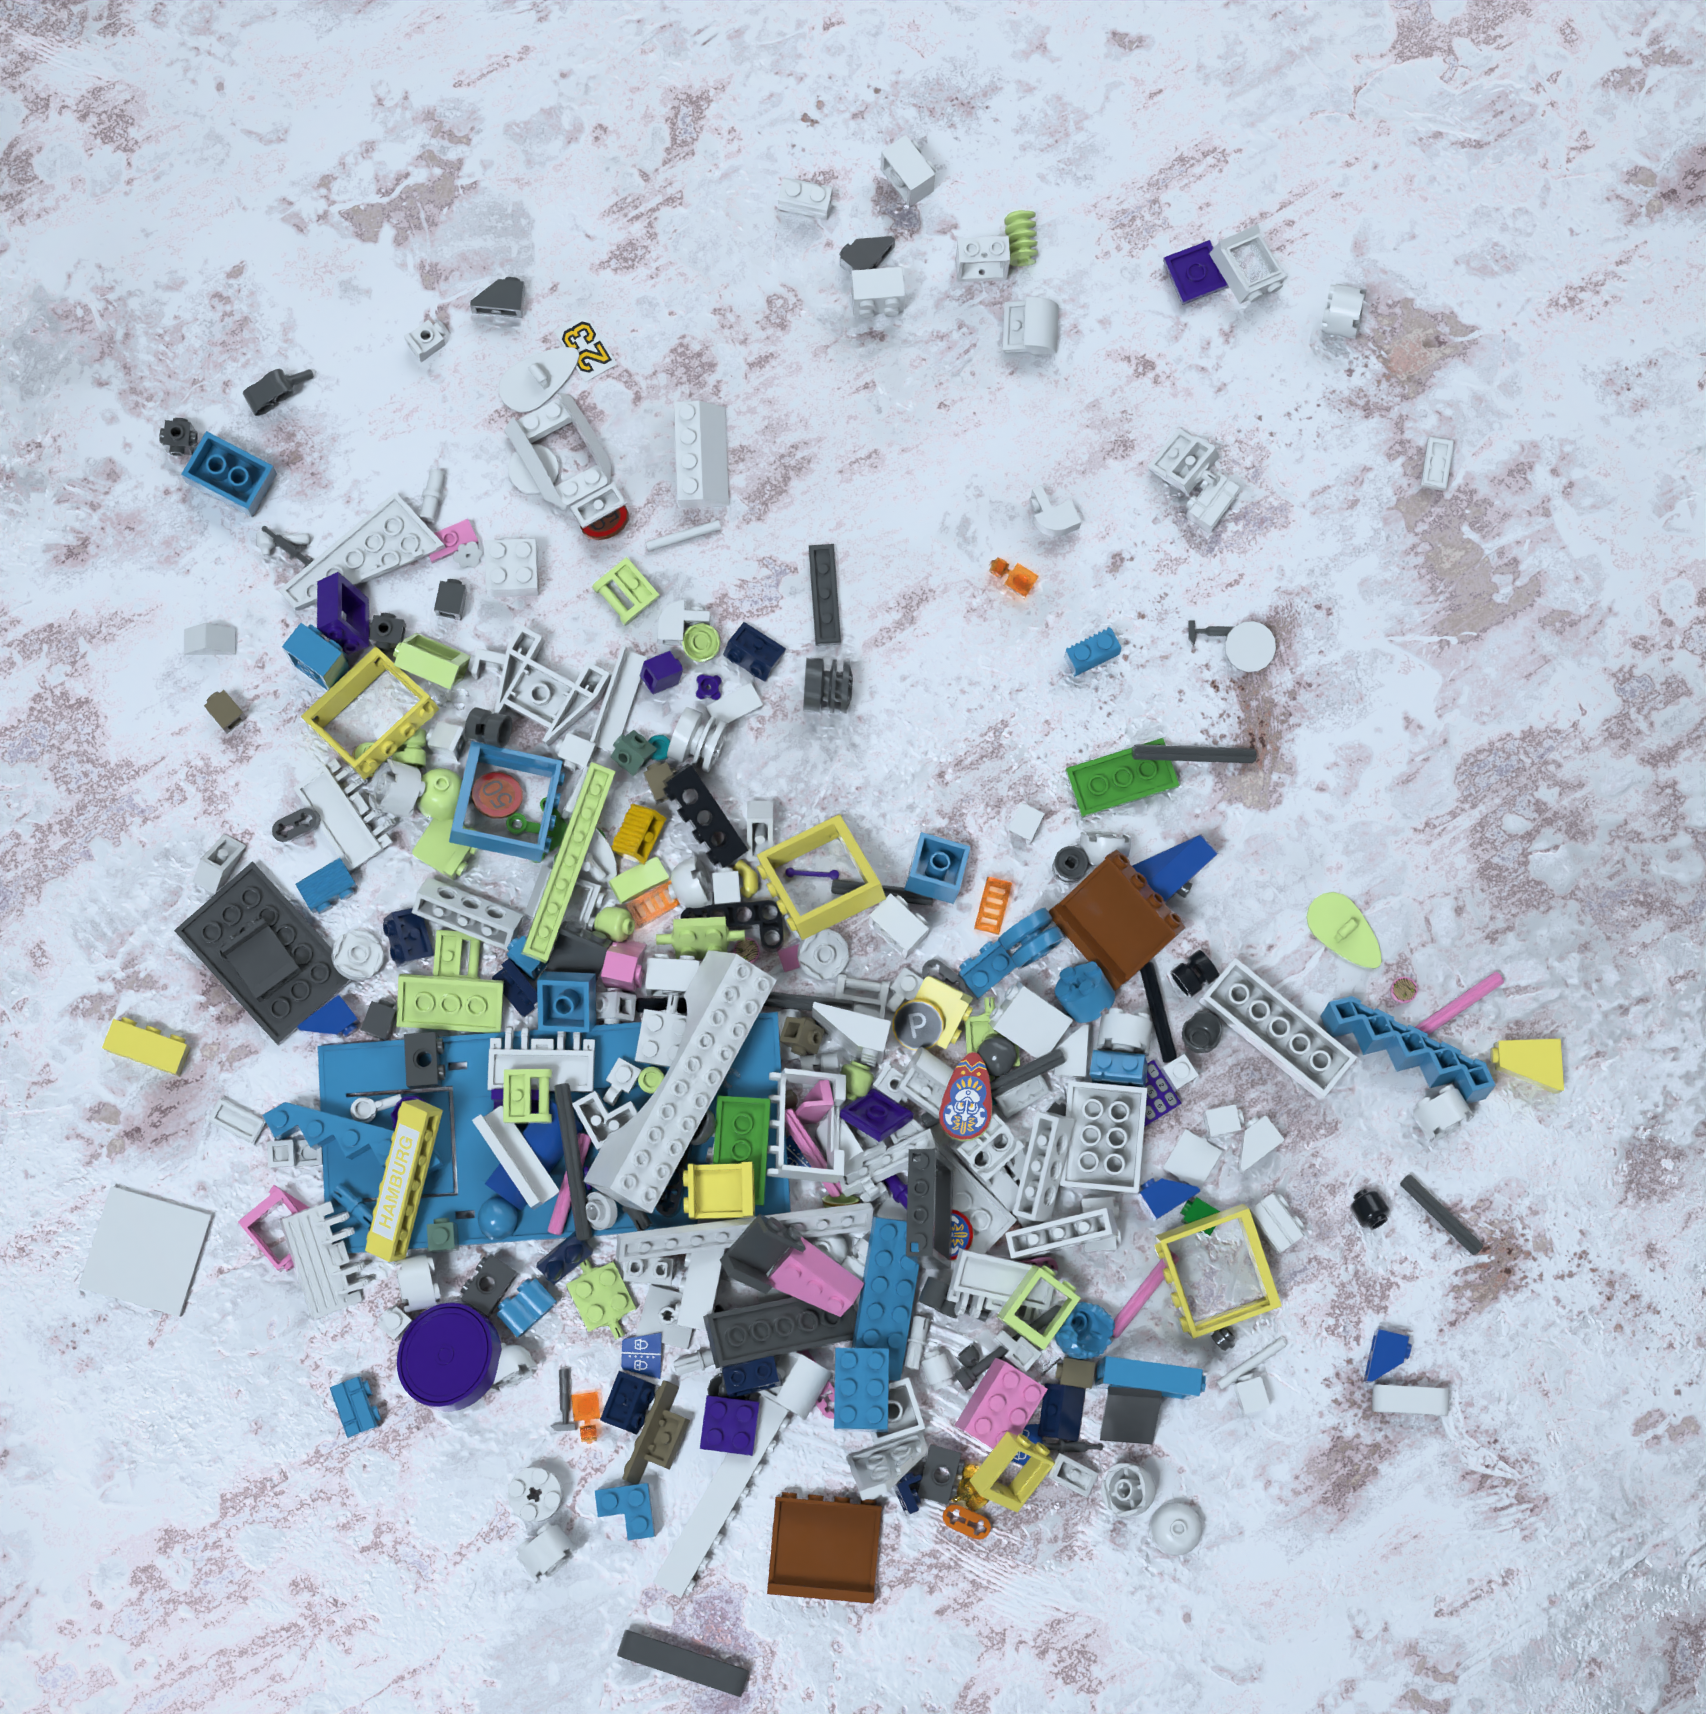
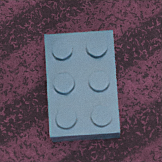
M206 431L181 475L187 484L253 517L276 478L277 473L271 464Z
M300 623L283 644L282 648L294 667L328 691L351 670L347 663L349 660L345 657L346 654L342 651L343 648L331 639L327 642L321 636L322 633L313 625L309 624L307 627Z
M836 1348L834 1431L888 1432L889 1349Z

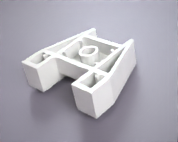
M520 624L507 646L494 712L504 714L507 708H510L548 729L542 741L549 747L601 699L610 683L611 675L587 661L576 682L573 683L535 662V659L545 640L541 635Z

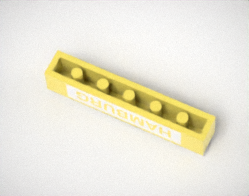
M419 1099L402 1101L401 1107L398 1110V1120L391 1138L392 1144L389 1156L385 1162L386 1168L383 1180L379 1186V1196L373 1210L371 1228L367 1234L365 1251L388 1262L406 1258L443 1112L442 1109Z

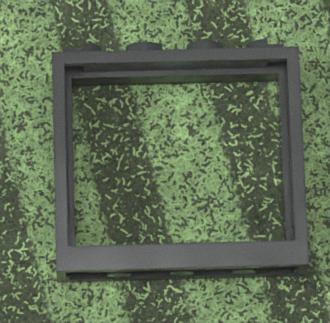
M909 1149L906 1256L924 1269H951L953 1164L936 1149ZM911 1243H918L919 1252H911Z

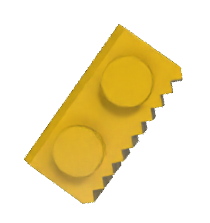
M631 804V808L625 814L622 827L619 828L620 831L614 837L613 845L611 846L612 851L624 859L645 865L667 818L656 810Z

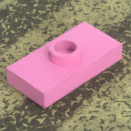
M465 519L434 533L446 548L430 554L429 558L432 563H435L453 555L458 551L460 544L466 545L471 541L478 544V539L469 520Z

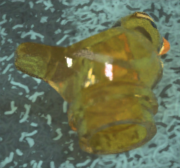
M968 1464L963 1468L957 1495L951 1499L952 1503L961 1500L965 1501L966 1506L970 1507L972 1511L982 1508L989 1502L988 1499L979 1495L969 1481L978 1470V1465Z

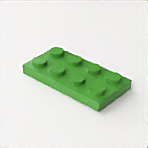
M1163 738L1141 745H1165ZM1132 748L1065 769L1081 818L1173 790L1180 786L1171 761L1136 760L1132 758Z
M717 1096L713 1164L753 1162L755 1205L764 1206L771 1099Z

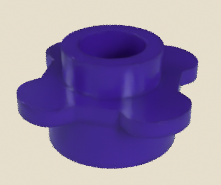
M702 674L697 677L698 690L696 691V697L698 699L712 698L713 700H718L721 697L719 685L722 683V680L718 675L705 676ZM710 685L711 689H706V686Z

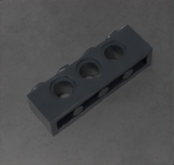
M686 764L662 781L666 786L662 789L671 802L675 800L679 805L678 814L685 823L688 821L694 828L691 832L699 844H705L709 850L706 852V855L714 866L718 864L724 868L749 851L692 765ZM687 789H693L695 792V798L690 803H686L683 800V793ZM703 810L708 811V822L699 824L697 820L699 812ZM722 832L724 836L723 842L717 846L713 845V834Z

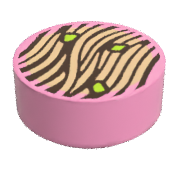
M745 938V941H738L735 944L734 953L752 964L758 959L760 948L755 940Z
M1400 977L1392 983L1390 994L1396 1002L1406 1004L1416 997L1417 985L1408 977Z

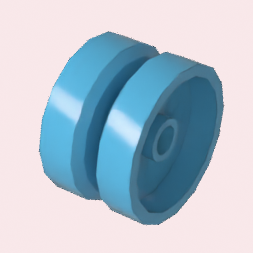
M1046 907L1025 917L998 938L1005 950H1012L1022 945L1013 953L1011 958L1018 969H1022L1043 958L1066 938L1059 927H1051L1043 931L1052 921V916Z

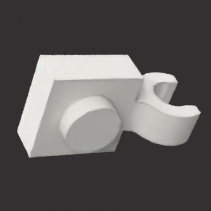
M904 967L889 989L895 995L887 1004L886 1009L895 1014L904 1000L915 999L924 980Z
M618 1058L606 1079L612 1086L606 1092L603 1098L604 1102L614 1106L622 1091L630 1094L642 1070Z
M870 1176L860 1181L864 1188L863 1194L859 1196L862 1203L870 1202L872 1207L876 1208L890 1198L882 1182L876 1185L872 1182Z
M1002 1330L994 1338L998 1344L1008 1350L1004 1358L1024 1374L1042 1354L1022 1336L1015 1341Z

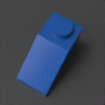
M338 994L297 1027L303 1034L341 1038L343 1035L348 1037L358 1029L356 1025L360 1021Z
M1152 1178L1140 1186L1142 1191L1137 1195L1155 1221L1201 1191L1197 1186L1163 1178L1156 1182Z
M1381 1329L1374 1330L1363 1382H1373L1404 1363V1359L1409 1358L1412 1344L1408 1343L1409 1336Z

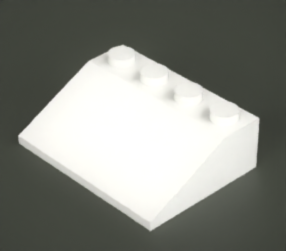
M817 1002L813 1003L812 1019L817 1021L816 1025L823 1028L827 1035L854 1058L861 1060L860 1064L875 1068L876 1064H882L891 1021Z
M1076 1081L1068 1082L1065 1117L1074 1119V1124L1060 1178V1186L1127 1194L1139 1193L1147 1088Z

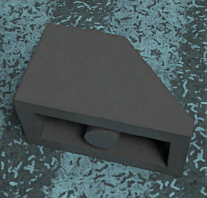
M884 236L855 239L851 245L849 243L846 244L839 253L841 256L840 266L851 275L853 270L876 269L895 248V238Z
M516 277L496 280L471 300L472 314L522 318L525 297L524 281H520Z

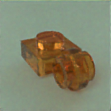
M999 557L992 560L989 564V572L998 578H1002L1003 575L1007 576L1008 578L1003 586L1024 599L1039 577L1019 563L1011 571L1008 569L1010 565Z
M598 1392L571 1395L574 1422L585 1421V1426H580L581 1442L592 1444V1441L597 1440L596 1424L591 1425L590 1420L601 1418Z

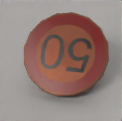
M623 506L583 529L581 525L580 528L589 539H609L625 528L629 520V512L626 506Z
M490 772L482 775L475 781L472 788V802L475 808L482 815L493 819H503L512 816L519 810L523 800V791L519 782L503 772Z

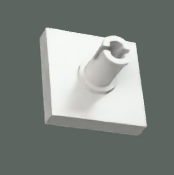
M649 1285L636 1337L662 1333V1344L688 1350L693 1329L678 1326V1320L674 1319L676 1304H681L683 1293Z

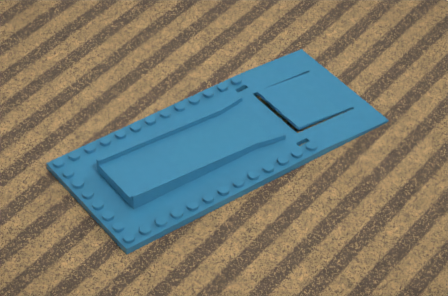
M778 1012L758 1014L708 1108L714 1114L715 1121L717 1096L768 1099L769 1095H778V1081L769 1080V1073L782 1072ZM642 1022L595 1025L590 1033L582 1032L581 1050H583L584 1039L595 1040L594 1091L599 1094L609 1113L630 1101L639 1112L653 1095L644 1092L637 1080L630 1094L622 1091L614 1106L604 1102L603 1098L612 1086L606 1079L618 1058L641 1070L647 1067H656L661 1070L664 1077L670 1068L635 1061ZM529 1030V1050H531V1039H554V1050H557L558 1031ZM514 1031L513 1049L521 1050V1031ZM506 1032L440 1037L444 1040V1054H440L441 1064L445 1065L446 1078L442 1080V1087H453L458 1195L420 1199L408 1250L428 1248L427 1224H434L433 1219L449 1218L450 1222L458 1224L459 1246L565 1239L575 1232L572 1204L562 1234L555 1235L548 1232V1226L559 1193L535 1210L528 1203L522 1211L515 1207L518 1213V1222L513 1234L505 1239H489L482 1234L478 1225V1213L484 1202L493 1197H503L485 1185L486 1181L500 1164V1161L472 1120L480 1114L486 1116L494 1110L491 1091L487 1090L490 1038H502V1049H505ZM566 1032L565 1050H573V1032ZM404 1040L318 1046L321 1112L354 1120L351 1115V1106L358 1098L366 1097L375 1102L398 1094L347 1097L346 1094L412 1090L406 1086ZM424 1054L421 1056L419 1061L421 1067H426L431 1063V1055ZM467 1062V1069L449 1070V1064ZM450 1091L400 1094L401 1098L405 1096H418L428 1104L443 1110L434 1146L445 1166L426 1176L422 1195L455 1193ZM549 1092V1099L556 1104L555 1092ZM571 1092L572 1103L592 1092ZM771 1103L770 1120H777V1104ZM394 1107L377 1111L376 1117L366 1124L395 1131L392 1127L394 1124L391 1117ZM573 1107L574 1118L577 1119L580 1123H582L576 1110ZM515 1123L521 1134L530 1124ZM585 1127L580 1132L589 1135ZM784 1127V1165H788L786 1127ZM769 1128L768 1146H776L777 1129ZM710 1137L702 1145L692 1146L689 1164L710 1165V1163H706L708 1148H713L715 1137ZM336 1139L322 1147L324 1203L331 1201L334 1210L333 1213L325 1215V1219L346 1212V1209L330 1196L332 1191L336 1192L334 1188L340 1183L357 1198H378L379 1186L383 1180L385 1168L380 1165L372 1148L351 1160L345 1156ZM592 1140L582 1168L584 1179V1167L588 1166L591 1168L599 1153ZM768 1153L767 1169H776V1154ZM564 1155L549 1174L559 1191L566 1172ZM673 1173L668 1185L674 1186L679 1182V1173ZM766 1175L764 1206L755 1205V1217L759 1214L765 1216L791 1212L789 1178ZM584 1182L586 1197L589 1195V1193L599 1191L594 1187H592V1190H588L587 1185ZM688 1186L684 1188L681 1209L676 1216L672 1218L664 1217L656 1208H654L652 1214L646 1212L653 1223L646 1230L698 1223V1219H690L689 1213H684V1197H688ZM664 1190V1192L669 1194L667 1202H662L661 1204L665 1208V1212H668L670 1207L674 1208V1203L670 1201L671 1193L677 1195L678 1191ZM377 1201L364 1202V1204L373 1212ZM615 1201L617 1207L615 1224L611 1228L604 1230H595L591 1227L592 1237L638 1231L628 1213H624L622 1210L623 1205ZM475 1211V1218L456 1219V1212ZM350 1216L346 1221L330 1226L332 1233L347 1227H353L355 1234L332 1242V1244L344 1241L347 1254L366 1252L367 1234L370 1230H367L354 1216Z

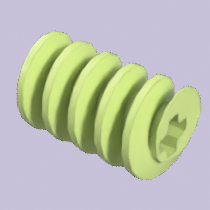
M1014 211L1009 213L1004 219V224L1007 226L1005 234L1009 236L1010 265L1029 266L1036 263V260L1031 259V257L1037 256L1038 251L1031 249V247L1037 246V241L1030 240V238L1037 236V232L1029 230L1036 226L1035 221L1029 220L1036 216L1034 211Z

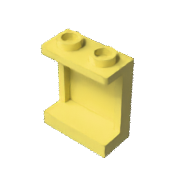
M753 1162L710 1165L688 1164V1170L683 1171V1184L688 1186V1197H684V1213H689L690 1219L755 1218Z

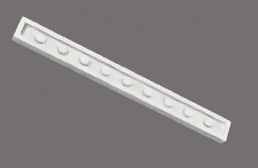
M869 1202L765 1215V1217H773L787 1228L791 1226L797 1229L803 1238L871 1230L874 1208ZM741 1218L618 1234L616 1257L618 1262L730 1248L755 1218Z

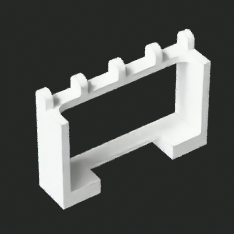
M785 1068L781 1073H769V1080L778 1081V1095L768 1096V1099H771V1103L777 1104V1120H770L769 1128L777 1129L776 1146H768V1153L776 1154V1169H767L766 1175L770 1177L838 1183L844 1176V1150H839L840 1105L846 1099V1075ZM820 1080H829L834 1105L828 1111L827 1169L784 1165L786 1082L816 1085Z

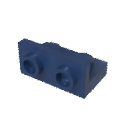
M743 622L729 639L723 655L732 663L750 672L754 677L766 682L772 669L785 654L786 648Z
M413 908L391 912L383 919V931L389 938L391 945L390 955L392 960L395 961L397 968L403 967L407 963L430 959L434 956L424 919L413 914Z
M508 958L501 964L503 969L496 973L492 980L504 981L503 994L518 1013L525 1018L538 1008L537 992L511 959Z
M773 1356L722 1369L727 1395L731 1398L783 1386L782 1378L777 1372Z
M618 1371L600 1421L637 1435L645 1423V1414L649 1404L654 1399L656 1385Z
M913 1472L908 1473L898 1481L897 1485L893 1486L905 1516L919 1511L917 1505L921 1504L920 1498L915 1489L910 1490L909 1485L923 1479L921 1474L915 1476Z

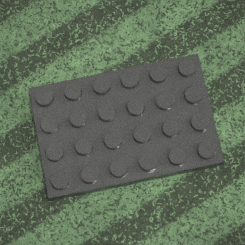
M253 861L174 930L278 1046L298 1029L297 1026L323 1007L352 981L341 975L334 967L331 959L332 948ZM263 918L302 972L259 1002L220 948L224 946L223 942L233 934L238 936L245 931L244 927L254 919L259 921Z

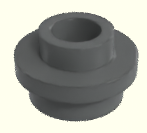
M1226 1327L1214 1331L1211 1335L1213 1341L1224 1351L1235 1346L1233 1342L1235 1336Z

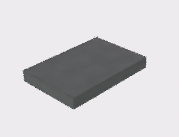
M1109 1386L1102 1417L1100 1440L1152 1445L1162 1392Z

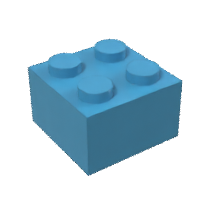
M921 832L915 846L904 890L954 904L960 891L971 846Z
M544 971L537 979L538 1030L590 1033L596 1025V974Z

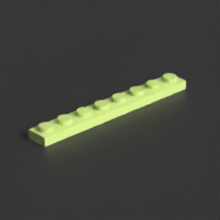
M593 762L589 764L521 954L544 963L548 961L616 771Z

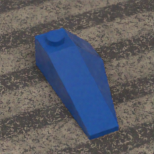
M1200 834L1134 864L1132 867L1146 878L1147 884L1154 892L1162 896L1166 904L1218 852Z

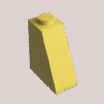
M1561 1039L1501 1040L1494 1043V1047L1490 1049L1491 1063H1495V1070L1554 1094L1564 1091Z

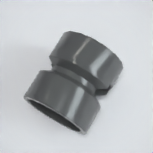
M474 707L466 720L465 736L472 741L480 743L485 741L487 745L503 748L511 736L512 718L508 715L495 712L492 714L490 710Z
M1075 846L1062 848L1057 852L1052 864L1054 878L1064 885L1078 883L1082 879L1088 865L1086 854Z

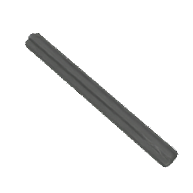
M1057 1049L990 1081L992 1098L1064 1064L1066 1061L1062 1051ZM928 1112L921 1116L926 1128H931L940 1123L939 1118L936 1119Z
M568 1083L557 1084L554 1086L576 1238L581 1241L592 1238L590 1221L586 1215L585 1206L587 1198L570 1085Z

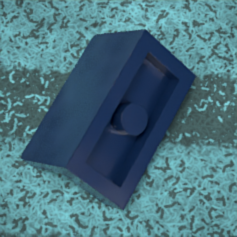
M1045 1383V1388L1048 1390L1043 1396L1038 1436L1077 1442L1079 1440L1085 1389Z

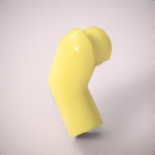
M740 859L734 865L733 870L738 871V874L743 878V887L740 889L741 894L746 898H751L759 889L758 875Z

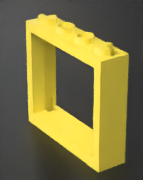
M375 646L300 717L313 732L365 780L389 756L393 755L408 738H411L426 721L430 720L439 708L423 689L399 667L394 666V663ZM387 670L419 702L355 760L323 728L378 676Z
M840 814L757 854L760 865L756 866L762 880L768 879L769 883L766 886L772 898L778 897L779 900L776 901V904L781 914L788 915L789 918L786 921L792 932L796 930L801 940L886 899L879 879ZM839 838L865 885L800 916L774 869Z
M1245 1204L1155 1235L1157 1244L1154 1245L1159 1260L1163 1258L1166 1267L1162 1269L1167 1284L1171 1283L1174 1290L1170 1294L1175 1308H1180L1182 1317L1179 1318L1180 1326L1183 1332H1188L1193 1339L1282 1306L1250 1209ZM1238 1218L1264 1297L1194 1322L1168 1243Z

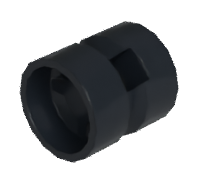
M1197 950L1189 956L1187 964L1180 963L1170 971L1177 986L1189 998L1202 990V984L1209 985L1219 977L1216 967L1201 950ZM1193 968H1195L1197 972L1200 974L1199 978L1196 975V973L1192 970Z

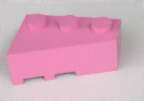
M630 940L613 942L606 952L601 973L605 988H619L623 992L635 994L636 988L642 987L644 979L642 962L647 944Z
M801 1237L806 1248L805 1251L801 1252L790 1247L774 1265L768 1278L773 1288L841 1317L855 1302L864 1283Z

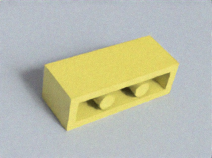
M122 1017L121 1021L112 1020L102 1049L180 1077L191 1049L187 1044H184L186 1039L171 1034L170 1038L160 1035L161 1030L151 1026H146L144 1030L136 1027L137 1022Z

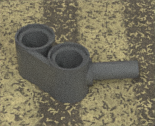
M275 369L267 373L255 384L247 387L242 394L253 414L260 416L273 409L274 403L272 399L274 402L286 400L294 393L293 385L313 379V372L308 369L289 376L288 374L285 375L282 369Z
M928 1276L918 1301L944 1315L955 1319L958 1317L954 1312L956 1302L946 1300L950 1285ZM968 1303L964 1313L966 1315L970 1314L971 1305ZM981 1310L979 1318L976 1319L986 1322L989 1312Z

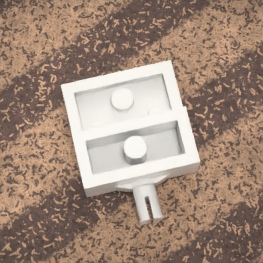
M1180 428L1147 465L1149 471L1187 495L1202 480H1205L1212 486H1216V483L1220 480V477L1209 471L1219 458L1216 447L1197 435L1194 438Z
M668 995L666 1010L654 1011L644 1009L635 1057L636 1062L664 1067L671 1066L682 1041L687 1016L676 1012L678 996H674L673 999V995Z

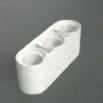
M1373 1385L1372 1412L1448 1416L1449 1389Z

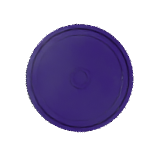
M443 1303L427 1309L409 1325L399 1345L397 1372L403 1388L414 1400L433 1410L453 1412L471 1406L486 1394L495 1381L502 1351L498 1332L486 1316L464 1304Z

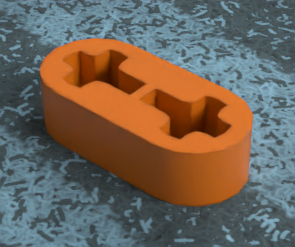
M950 1505L943 1511L942 1519L944 1524L957 1532L977 1540L986 1538L990 1533V1522L982 1515L959 1505ZM959 1510L958 1515L966 1519L965 1523L963 1524L959 1521H955L954 1525L949 1523L948 1511ZM979 1520H982L986 1531L985 1533L980 1532L978 1535H975V1529L967 1525L968 1521L978 1523Z

